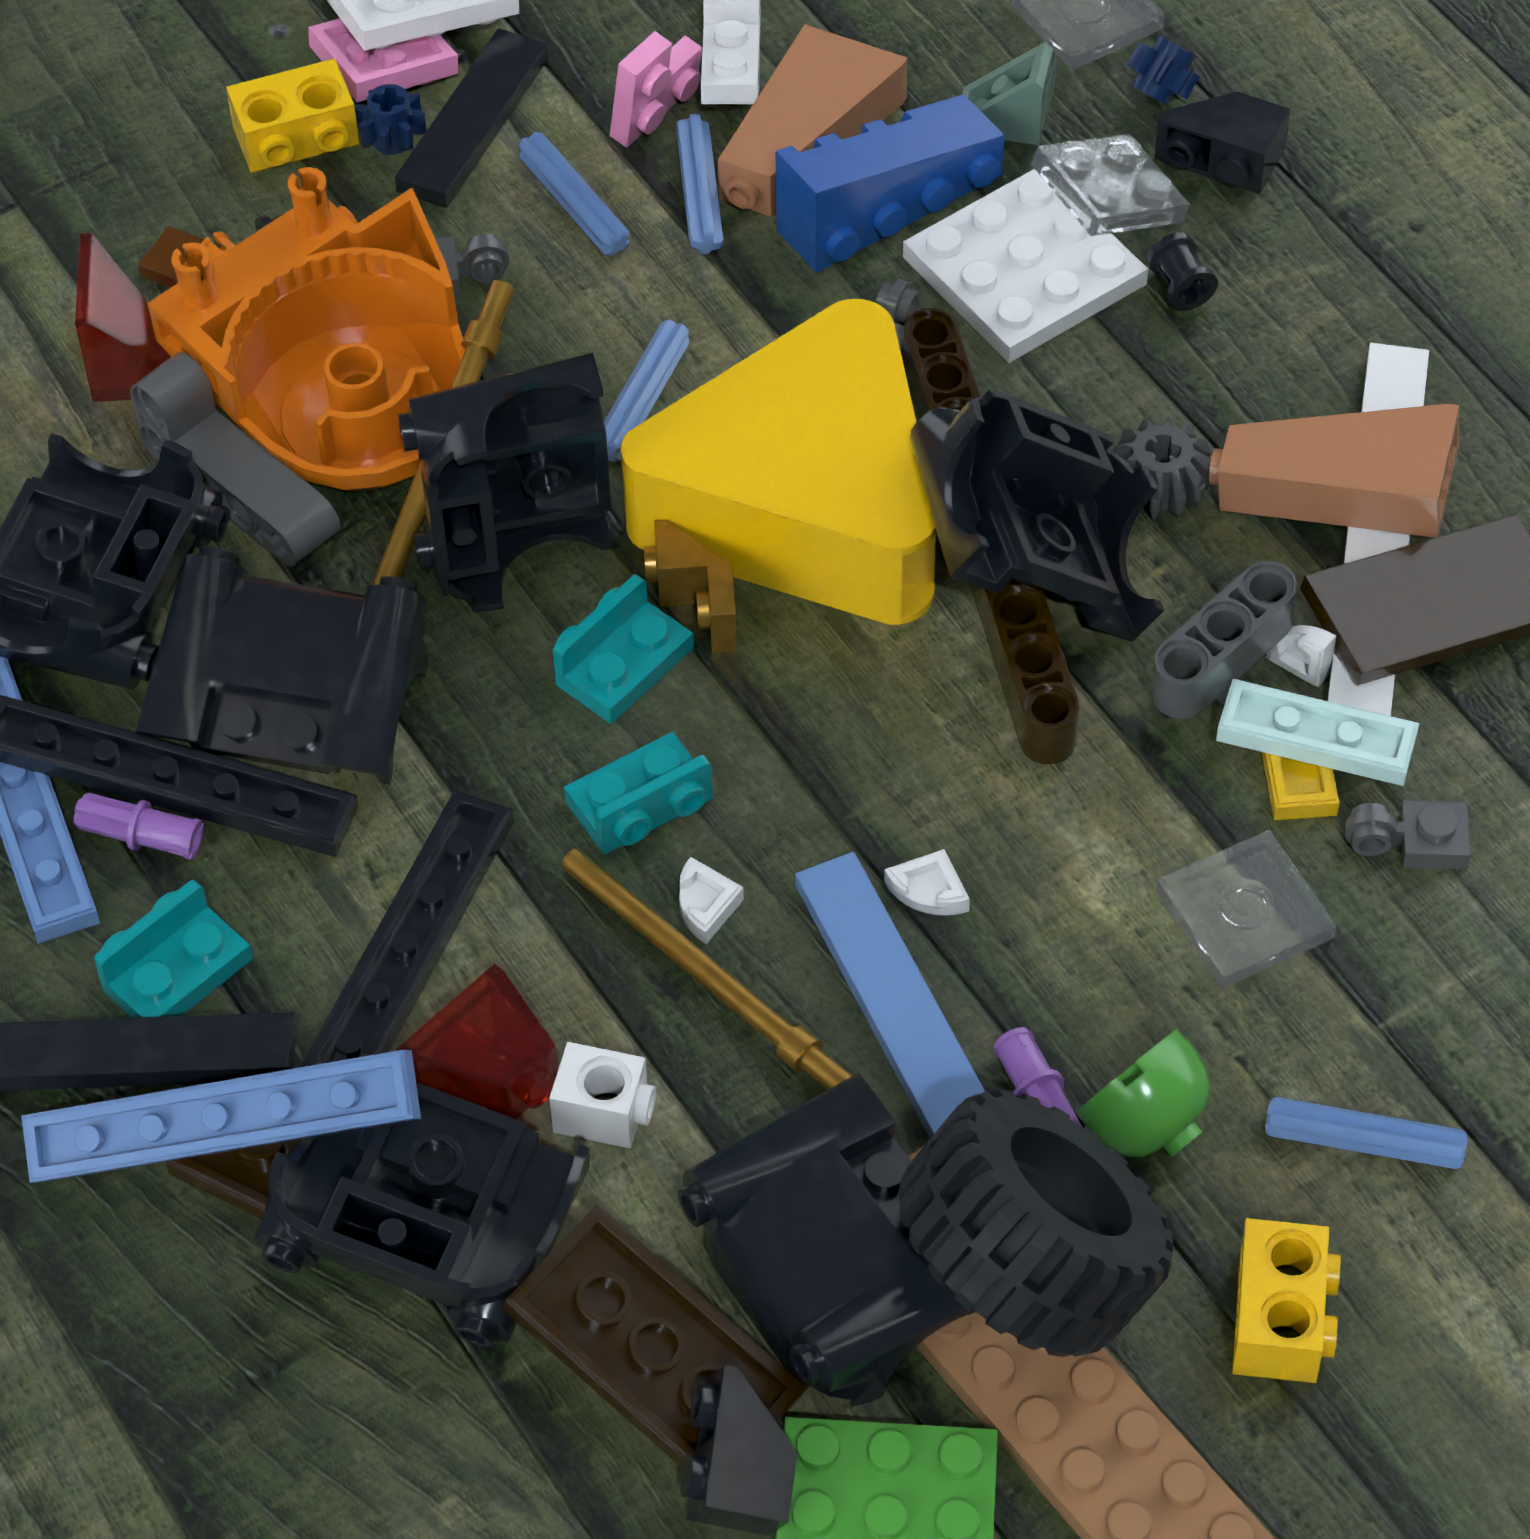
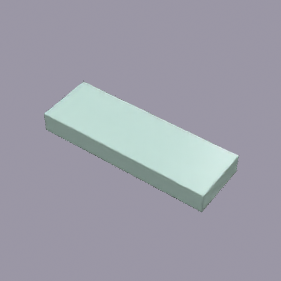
M1232 679L1219 722L1216 741L1404 786L1419 723Z

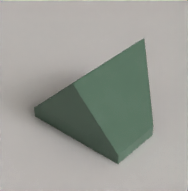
M1045 41L964 87L962 94L1004 134V140L1039 146L1059 70V63L1055 52Z

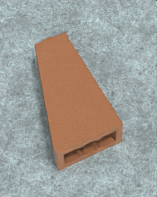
M804 24L718 158L719 199L732 203L739 208L749 209L770 217L775 214V151L789 146H793L798 152L814 148L816 138L835 133L842 140L859 135L863 124L879 119L884 121L902 106L907 98V57Z
M1439 404L1230 425L1224 448H1215L1213 450L1209 468L1210 485H1218L1220 511L1436 538L1439 535L1459 448V405Z

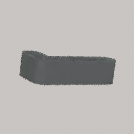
M184 352L176 353L130 388L139 435L152 457L157 462L159 461L161 445L164 439L176 442L192 451V460L202 473L203 483L222 494V506L229 508L228 520L280 562L289 567L295 566L341 530V523L336 511L320 492L216 410L210 381L203 369L191 356Z

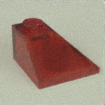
M92 233L80 234L75 326L92 401L132 400L130 388L170 359L171 356L156 341L146 299Z
M493 964L396 1048L397 1051L412 1050L416 1082L513 1119H517L528 1108L536 1109L550 1098L558 1072L555 1044L505 971L496 964Z

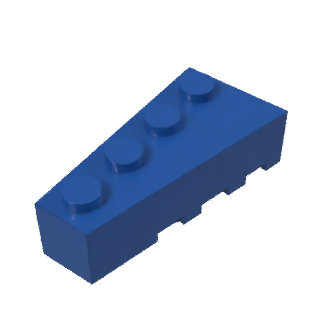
M962 94L906 111L900 122L887 126L881 119L863 124L859 135L841 140L835 133L816 138L814 148L798 152L793 146L776 150L777 232L816 273L836 262L845 261L864 247L883 237L896 234L904 226L931 212L942 210L955 199L976 188L985 187L997 177L1003 175L1004 134Z

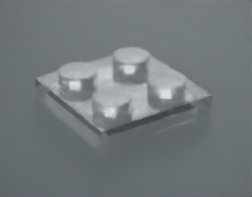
M1130 134L1038 146L1031 163L1033 168L1090 236L1183 223L1190 207V203Z

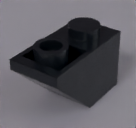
M1237 91L1162 111L1158 118L1154 159L1225 182L1231 186H1237L1261 194L1286 148L1290 108Z
M724 1365L709 1377L705 1384L698 1385L692 1402L690 1422L691 1426L699 1427L696 1454L688 1455L681 1477V1496L689 1498L686 1520L769 1536L789 1522L798 1452L739 1368Z

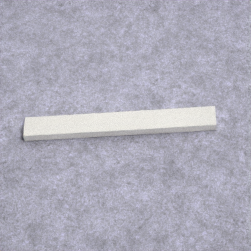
M1370 343L1361 412L1423 406L1429 350ZM1348 526L1343 564L1409 546L1410 534ZM1334 648L1327 701L1391 716L1395 675L1357 686Z

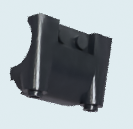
M593 353L408 399L409 412L397 414L404 452L416 450L418 458L421 460V476L427 519L423 520L424 531L414 533L420 569L432 568L433 576L438 578L444 596L451 594L454 597L471 602L473 611L504 609L502 582L506 569L525 550L540 543L553 540L579 541L595 546L602 551L614 549V541L606 511H611L612 509L607 437L603 412L599 397H603L604 394Z
M989 389L980 398L969 399L960 411L950 408H935L925 413L911 429L910 440L951 578L996 594L1012 578H1015L1024 585L1030 586L1033 584L1058 593L1069 601H1078L1089 627L1132 642L1165 611L1161 601L1144 598L1136 592L1130 583L1126 568V549L1130 530L1140 511L1158 490V487L1146 466H1140L1134 471L1123 458L1109 449L1114 443L1113 437L1068 417Z
M51 433L48 438L49 463L41 478L32 476L31 479H26L0 527V657L133 690L140 680L148 682L151 678L159 646L152 644V633L148 631L183 564L184 557L188 554L191 546L200 548L208 546L211 540L215 542L220 541L227 526L229 508L222 506L221 493L203 483L202 473L192 460V451L176 442L164 439L161 445L159 461L154 466L141 470H124L101 464L87 457L62 436Z
M203 546L199 548L198 554L186 555L181 567L136 732L156 739L160 737L188 742L192 748L205 750L207 753L324 774H329L330 772L339 773L340 769L374 774L380 783L390 785L393 774L395 738L403 701L415 675L426 677L428 668V650L422 638L427 599L416 593L417 585L406 579L384 576L380 578L379 585L367 586L366 594L360 595L243 575L244 569L235 564L236 555L234 553L216 547Z
M336 1052L332 1062L347 1060L346 1055ZM416 1082L421 1119L303 1138L288 1158L287 1155L277 1151L271 1163L267 1184L270 1196L254 1238L257 1245L263 1249L261 1257L265 1262L279 1270L296 1274L299 1273L301 1267H315L320 1256L450 1306L448 1315L456 1323L453 1329L454 1333L471 1344L485 1348L492 1347L494 1341L506 1342L510 1340L517 1322L502 1309L504 1301L549 1255L590 1167V1147L580 1144L576 1155L572 1156L539 1143V1133L527 1129L524 1122Z
M859 1072L687 1169L683 1174L684 1187L678 1190L679 1203L686 1218L695 1227L704 1225V1248L714 1269L782 1366L807 1389L811 1386L829 1397L849 1399L851 1407L873 1402L884 1396L893 1372L917 1345L945 1325L966 1315L977 1313L972 1308L970 1311L965 1309L954 1299L956 1294L944 1282L939 1283L927 1269L929 1262L924 1255L916 1253L909 1241L910 1228L903 1226L900 1216L899 1188L901 1177L906 1172V1167L911 1163V1160L894 1138L896 1121Z

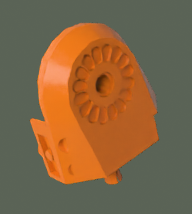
M312 167L298 169L301 187L299 188L298 177L294 173L289 176L287 181L293 208L245 240L235 245L226 233L220 231L212 233L213 239L221 245L220 249L208 237L201 244L195 242L185 243L182 245L186 258L185 263L182 253L178 249L174 250L171 261L178 283L147 303L156 341L171 357L178 352H184L191 356L208 377L214 401L250 438L302 479L328 489L359 493L385 489L414 478L421 461L416 450L404 452L397 414L409 412L408 399L449 389L465 352L461 345L463 337L458 324L453 284L444 257L413 188H410L358 223L346 207L339 206L337 208L328 200L326 177L322 171Z

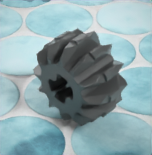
M1169 416L1162 425L1155 426L1146 418H1143L1138 430L1124 429L1122 436L1119 438V445L1114 446V452L1123 458L1134 471L1140 466H1146L1155 480L1158 490L1144 506L1149 509L1153 520L1161 511L1168 510L1179 519L1181 513L1185 510V506L1199 507L1200 501L1204 498V491L1208 490V484H1210L1211 451L1208 447V439L1196 438L1192 424L1179 429L1175 428Z

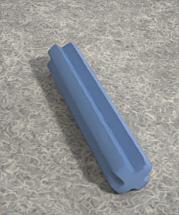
M694 113L690 114L688 119L678 121L676 134L689 245L692 248L698 249L700 255H709L711 250L720 249L723 245V232L709 123L702 121L701 116Z
M534 132L529 138L524 137L519 143L521 160L600 251L609 257H613L619 251H625L630 244L627 239L629 230L552 142L540 132Z
M669 319L659 325L606 416L604 425L609 461L613 463L621 461V444L624 436L628 431L646 420L689 345V329L683 323L676 324Z
M1281 1097L1271 1098L1268 1104L1265 1131L1266 1134L1272 1137L1452 1169L1461 1168L1465 1159L1467 1133L1462 1129Z

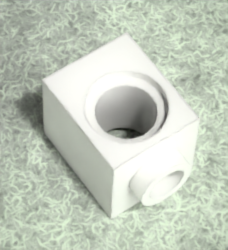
M567 1042L549 1098L553 1133L631 1149L638 1124L649 1125L656 1100V1086L647 1084L646 1058ZM602 1093H613L618 1095L617 1097L610 1100H598L594 1098L595 1096Z

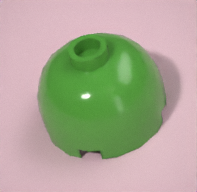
M1176 1029L1140 1057L1120 1076L1112 1080L1075 1113L1084 1122L1083 1126L1086 1125L1100 1136V1142L1108 1149L1116 1150L1123 1157L1144 1158L1157 1152L1162 1147L1170 1157H1173L1203 1132L1194 1121L1209 1104L1211 1083L1207 1066L1191 1042L1185 1039Z

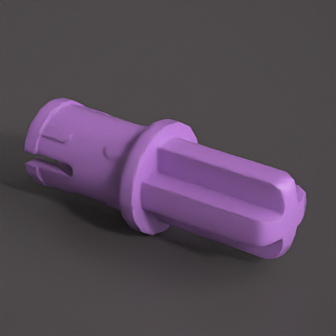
M87 793L78 800L75 807L74 825L79 830L125 841L130 850L138 851L141 846L193 860L197 856L203 841L204 823H202L201 819H190L152 809L151 803L146 800H141L135 805Z
M1025 1027L1009 1030L996 1040L993 1051L996 1057L1000 1059L1016 1088L1013 1095L1016 1097L1026 1094L1038 1098L1041 1105L1047 1108L1053 1106L1070 1115V1120L1082 1127L1062 1091L1064 1088L1062 1075L1059 1071L1050 1069L1035 1042V1036L1032 1031Z

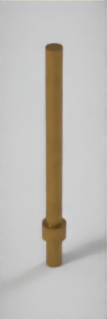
M500 280L492 282L478 319L470 321L461 345L465 352L450 388L479 381L487 360L495 358L504 336L500 327L515 292V288L510 284ZM421 461L371 585H379L380 578L384 576L400 578L415 542L414 533L419 532L426 515Z
M574 848L566 854L561 864L562 869L776 1046V1056L796 1073L806 1071L827 1090L852 1076L822 1051L823 1042L802 1025L793 1027L579 848Z

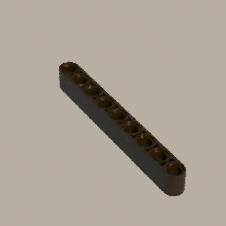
M924 308L912 313L904 324L903 365L918 420L925 413L935 408H950L960 411L969 399L980 398V394L957 324L951 315L936 308ZM1012 578L997 594L970 584L1022 751L1032 761L1041 764H1057L1065 761L1072 755L1076 746L1079 701L1043 589L1033 584L1030 586L1024 585L1015 578Z

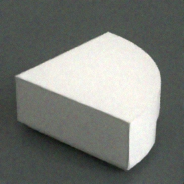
M1293 626L1288 634L1267 652L1266 658L1313 686L1319 687L1331 673L1336 635L1313 626Z
M944 849L884 870V882L891 893L905 905L915 910L944 916L969 912L970 899Z
M690 857L680 875V911L688 929L700 941L707 944L744 900L743 887Z

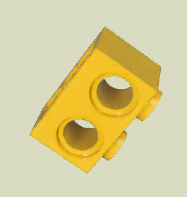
M335 58L226 87L233 129L251 173L360 144L354 102Z
M1245 1219L1239 1259L1233 1375L1316 1383L1321 1358H1334L1338 1318L1337 1316L1325 1315L1326 1295L1337 1296L1341 1255L1328 1253V1226ZM1281 1265L1294 1266L1300 1269L1303 1274L1296 1276L1286 1275L1276 1269V1267ZM1285 1326L1294 1329L1301 1336L1285 1338L1277 1335L1272 1329Z

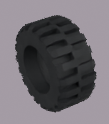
M1007 1090L975 1094L965 1098L954 1109L906 1167V1172L901 1177L899 1188L900 1216L903 1226L910 1228L909 1241L916 1253L924 1255L929 1262L927 1269L939 1283L944 1282L956 1294L954 1299L968 1311L972 1308L986 1319L985 1324L998 1333L1003 1334L1007 1332L1016 1337L1018 1344L1032 1350L1043 1347L1048 1355L1065 1357L1073 1355L1077 1357L1099 1352L1101 1348L1107 1347L1168 1278L1172 1268L1173 1238L1172 1232L1166 1229L1167 1218L1161 1206L1153 1203L1150 1198L1152 1191L1141 1177L1136 1178L1127 1168L1129 1163L1116 1150L1112 1152L1100 1142V1136L1086 1125L1082 1128L1070 1120V1115L1055 1106L1047 1108L1041 1105L1038 1098L1026 1094L1015 1097L1011 1091Z

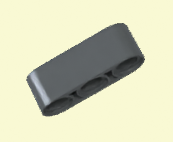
M1261 561L1249 566L1159 646L1154 658L1152 698L1154 705L1161 713L1178 719L1190 718L1199 714L1231 686L1232 679H1239L1288 634L1293 624L1297 581L1294 573L1287 566L1274 561ZM1261 601H1272V603H1265ZM1220 638H1226V639H1231V640H1230V641H1222V640H1218V639H1220ZM1184 676V677H1188V678H1190V679L1182 680V679H1176V678H1174V677Z

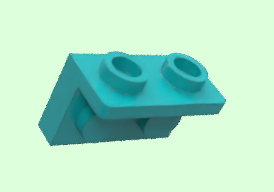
M634 574L619 588H612L605 593L599 601L597 608L577 626L572 625L559 636L553 648L556 686L612 724L694 649V633L647 601L646 581L637 574Z
M672 731L563 787L564 799L597 847L605 855L622 845H633L641 841L651 830L678 816H689L698 811L705 802L713 799L712 765L704 755L693 759Z
M194 879L187 882L177 891L163 895L155 903L152 910L127 930L113 934L94 957L102 991L131 1018L182 1016L253 960L250 944L207 906L204 888Z

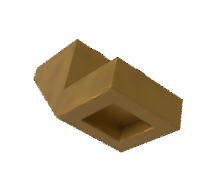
M655 520L656 545L644 546L646 583L658 582L660 607L697 605L698 629L710 628L712 653L737 652L732 564L670 521Z

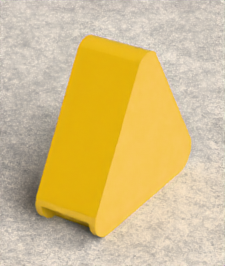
M846 299L838 301L628 431L621 444L626 531L632 543L643 550L644 546L656 545L655 520H668L732 564L734 578L884 624H906L922 617L930 609L934 601L936 527L910 440L911 429L916 423L894 321L889 312L879 304L869 300Z

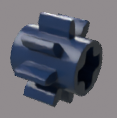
M1160 35L1152 48L1139 41L1126 64L1138 72L1131 85L1165 105L1169 104L1174 93L1187 100L1200 78L1198 74L1189 70L1196 56Z
M385 84L373 90L371 89L368 91L367 105L355 106L357 128H360L362 145L373 144L377 151L385 155L401 154L408 149H413L414 134L421 135L427 131L425 112L421 110L420 95L418 93L409 95L401 86Z

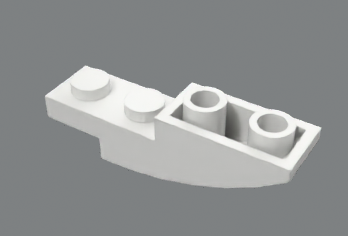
M703 0L704 29L701 104H754L758 98L760 82L761 0Z

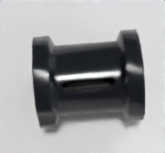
M1175 232L1166 235L1150 248L1146 257V263L1156 275L1161 276L1168 287L1167 298L1171 305L1179 311L1191 310L1201 306L1214 295L1218 288L1217 277L1212 269L1202 266L1196 256L1197 245L1185 232Z

